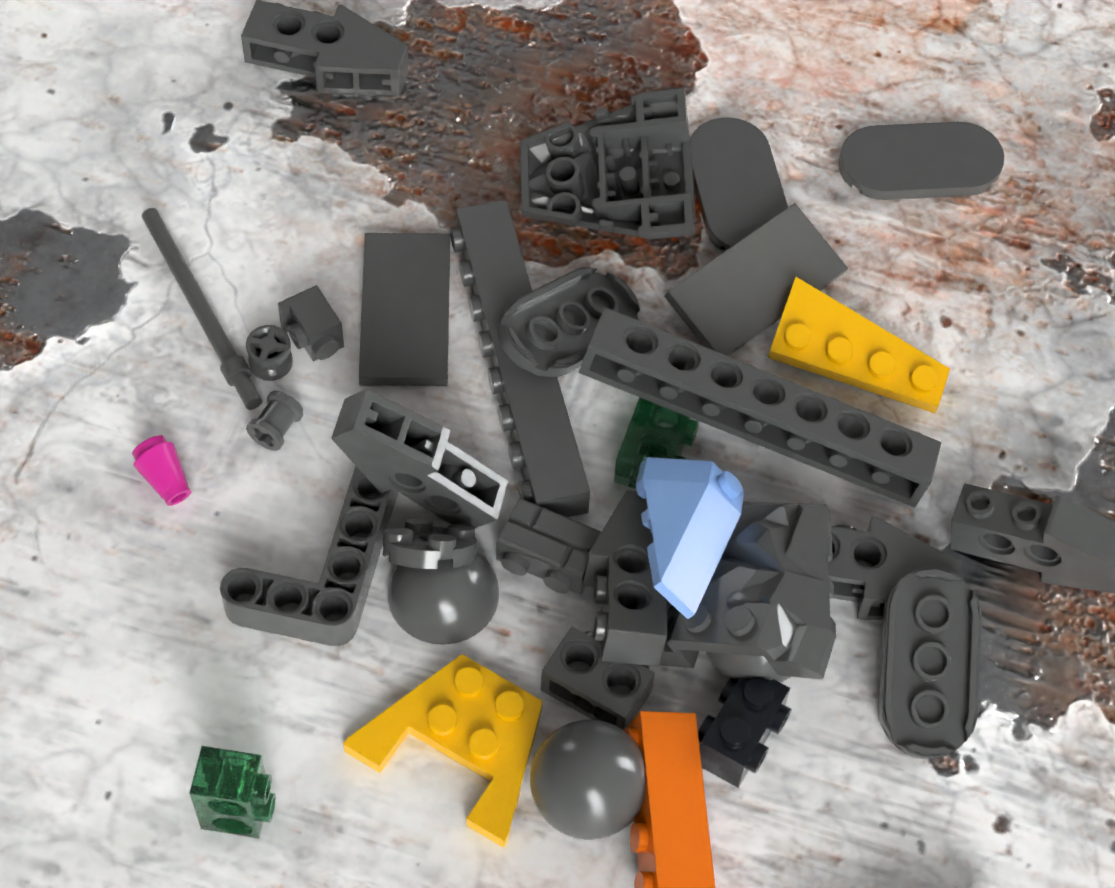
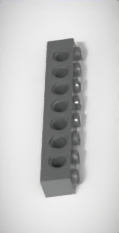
M604 307L578 372L914 508L932 482L942 443L919 432Z

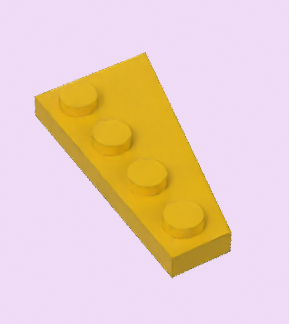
M795 277L768 355L770 359L932 413H936L950 372V368L798 277Z

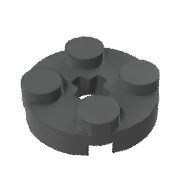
M408 518L405 520V528H388L383 536V556L389 555V562L404 567L438 569V560L453 559V568L463 567L473 563L477 554L475 527L469 524H451L447 528L435 527L431 519Z

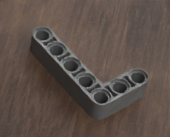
M355 465L319 583L250 568L231 570L223 577L220 583V593L227 618L233 624L241 627L329 646L347 644L354 638L383 546V536L385 530L388 529L398 491L391 489L381 493ZM369 493L380 494L379 497L374 499L363 497ZM357 532H365L369 534L367 537L362 539H355L350 537ZM345 572L358 574L349 580L338 578L340 574ZM243 593L253 595V597L246 601L234 600L235 597ZM287 603L299 605V607L292 611H282L279 609ZM332 613H342L345 615L344 618L338 621H328L325 619L326 616Z

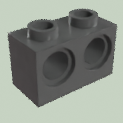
M571 626L542 669L541 691L592 720L608 722L624 730L635 718L651 694L655 672L650 670L647 665L601 661V641L593 639V632L585 631L583 633ZM574 661H582L588 664L590 668L585 671H575L568 664ZM615 684H623L629 687L631 692L619 695L612 692L609 687Z

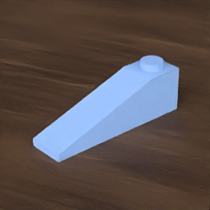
M647 457L640 464L636 489L638 496L643 499L646 498L648 509L641 513L643 525L651 530L654 541L647 546L653 586L682 615L689 619L696 613L741 516L744 491L739 480L731 472H723L713 461Z

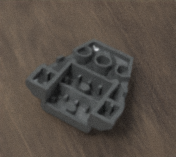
M675 88L642 92L630 97L632 104L608 113L606 107L594 111L595 119L575 127L570 122H566L520 140L521 211L523 217L646 239L695 235L696 210L692 150L685 89Z
M743 501L741 516L696 613L687 619L673 605L667 610V639L659 665L694 668L699 651L764 656L779 676L823 679L836 638V623L830 617V599L834 598V584L830 580L828 573V562L833 560L831 510L827 504ZM763 583L762 590L759 593L761 601L746 602L743 606H736L729 610L726 600L732 592L742 590L754 584Z

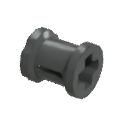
M274 390L267 396V406L259 417L250 420L247 424V433L262 447L274 451L280 450L284 444L283 436L293 422H299L303 417V407L293 397Z

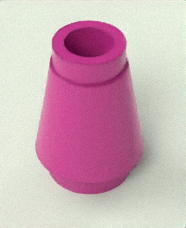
M158 435L143 441L133 450L134 468L159 496L164 499L168 506L176 505L189 497L191 490L188 487V482L174 443L167 442L164 436Z

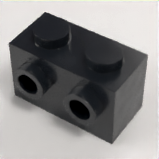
M730 677L718 699V702L723 704L716 718L708 714L698 730L699 743H701L700 756L702 768L737 788L741 785L748 771L756 774L769 750V747L764 745L771 732L776 734L781 732L792 711L791 708L786 706L790 687L775 679L764 680L762 678H754L750 680L740 677L737 681Z

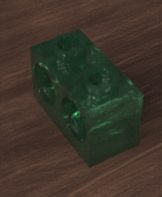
M639 397L616 458L614 482L636 489L640 464L647 457L686 460L685 457L681 456L684 445L693 446L699 421ZM668 423L671 424L672 427H662L658 424Z
M201 746L189 792L201 829L260 838L263 822H271L276 803V794L270 792L272 776L265 772L262 755Z

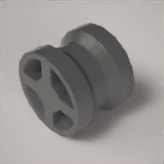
M275 325L260 326L247 337L246 351L249 356L248 362L252 373L257 378L265 381H274L283 378L291 370L293 363L290 350L291 343L288 334L282 328ZM276 352L274 357L268 358L270 354Z

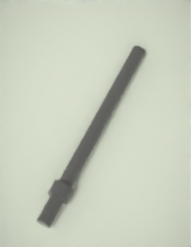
M149 208L142 213V219L222 363L220 370L228 385L236 388L248 410L256 409L262 404V399L250 379L252 371L246 360L235 352L157 209Z

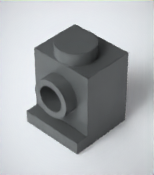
M317 285L278 303L281 328L286 333L289 332L297 349L305 348L313 362L318 359H327L333 356L339 349L344 348L342 323Z

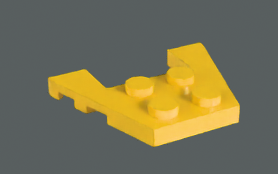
M461 654L349 736L343 743L344 752L381 773L408 734L440 751L491 782L467 816L466 826L504 848L508 843L511 832V825L538 728L543 701Z

